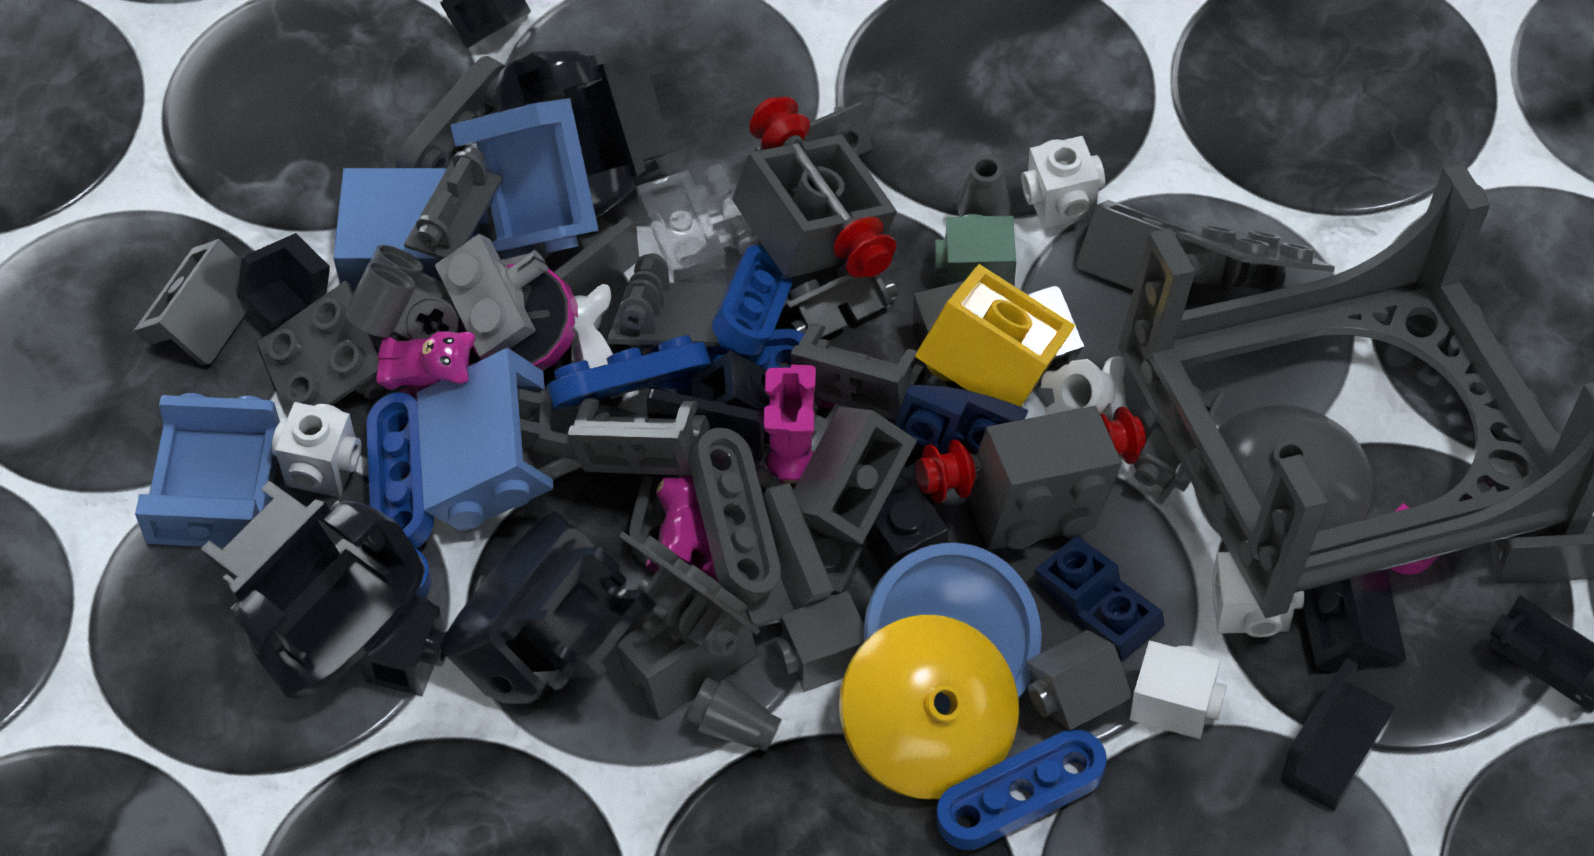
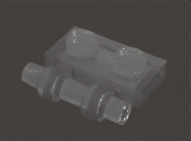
M714 165L708 168L704 174L708 183L695 186L688 170L636 186L638 201L664 261L667 263L674 283L726 267V253L723 249L725 247L731 246L738 249L742 257L748 247L760 245L757 236L732 201L738 183L735 179L728 177L722 165ZM715 209L716 211H721L724 220L712 224L707 210Z

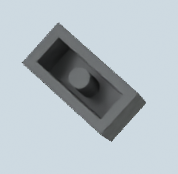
M838 407L793 491L806 524L827 538L863 544L917 440L873 410Z

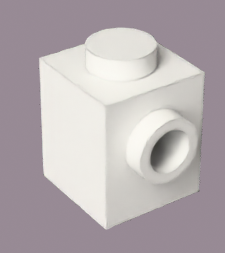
M1217 552L1212 577L1217 634L1247 633L1253 637H1268L1278 632H1289L1294 609L1303 608L1304 591L1294 594L1287 613L1265 619L1230 552Z
M1149 640L1133 695L1130 720L1201 739L1206 717L1218 720L1227 688V685L1216 682L1221 659L1207 656L1206 653L1195 647H1173Z

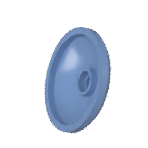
M940 543L918 549L906 555L888 569L878 582L869 600L864 622L865 641L882 627L910 616L940 615L957 619L980 631L997 647L1009 665L1017 687L1018 698L1032 679L1026 661L1040 654L1042 633L1040 617L1034 598L1023 579L1009 564L997 555L977 546L964 543ZM939 692L935 696L934 706L936 710L943 715H946L950 710V700L944 693Z

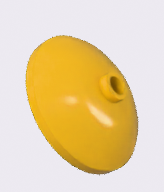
M917 615L897 620L882 627L866 639L858 648L842 680L839 712L842 730L848 747L865 772L879 784L895 793L915 799L934 800L940 799L943 793L950 787L1004 761L1017 731L1019 700L1017 687L1009 665L1001 652L985 635L967 623L954 618L940 615ZM939 692L944 693L950 700V710L946 715L939 713L934 706L935 696Z

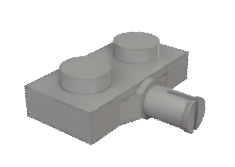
M481 234L476 235L435 264V267L467 332L475 334L474 346L479 357L485 359L505 348L511 349L536 331L524 307L522 287L542 273L547 272L548 266L544 264L545 260L542 256L533 250L531 254L511 268H508L501 262L491 240Z

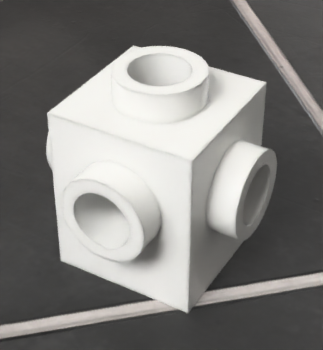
M1083 136L1066 140H1051L1040 146L1030 148L1028 171L1022 172L1021 181L1028 204L1034 205L1042 228L1046 230L1091 219L1097 205L1099 188L1105 186V173L1099 156H1091Z
M294 402L286 423L280 422L275 429L272 440V453L278 458L287 487L341 498L349 474L355 470L361 453V440L355 437L349 413L342 412L340 409L328 404L312 406Z

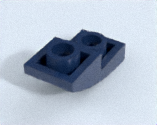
M910 385L894 425L917 440L916 444L923 447L930 444L934 445L940 454H946L948 443L951 440H958L964 447L978 452L986 427L1024 420L1029 410L991 396L967 390L929 385Z
M1077 535L1034 569L1036 578L1060 606L1085 630H1089L1114 644L1118 657L1122 661L1165 626L1163 611L1122 582L1118 565Z

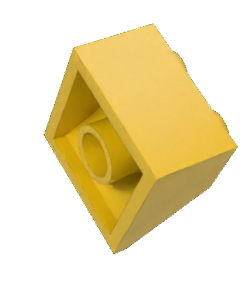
M978 264L947 301L915 357L924 362L929 371L941 380L955 382L968 391L991 396L1023 407L1076 325Z

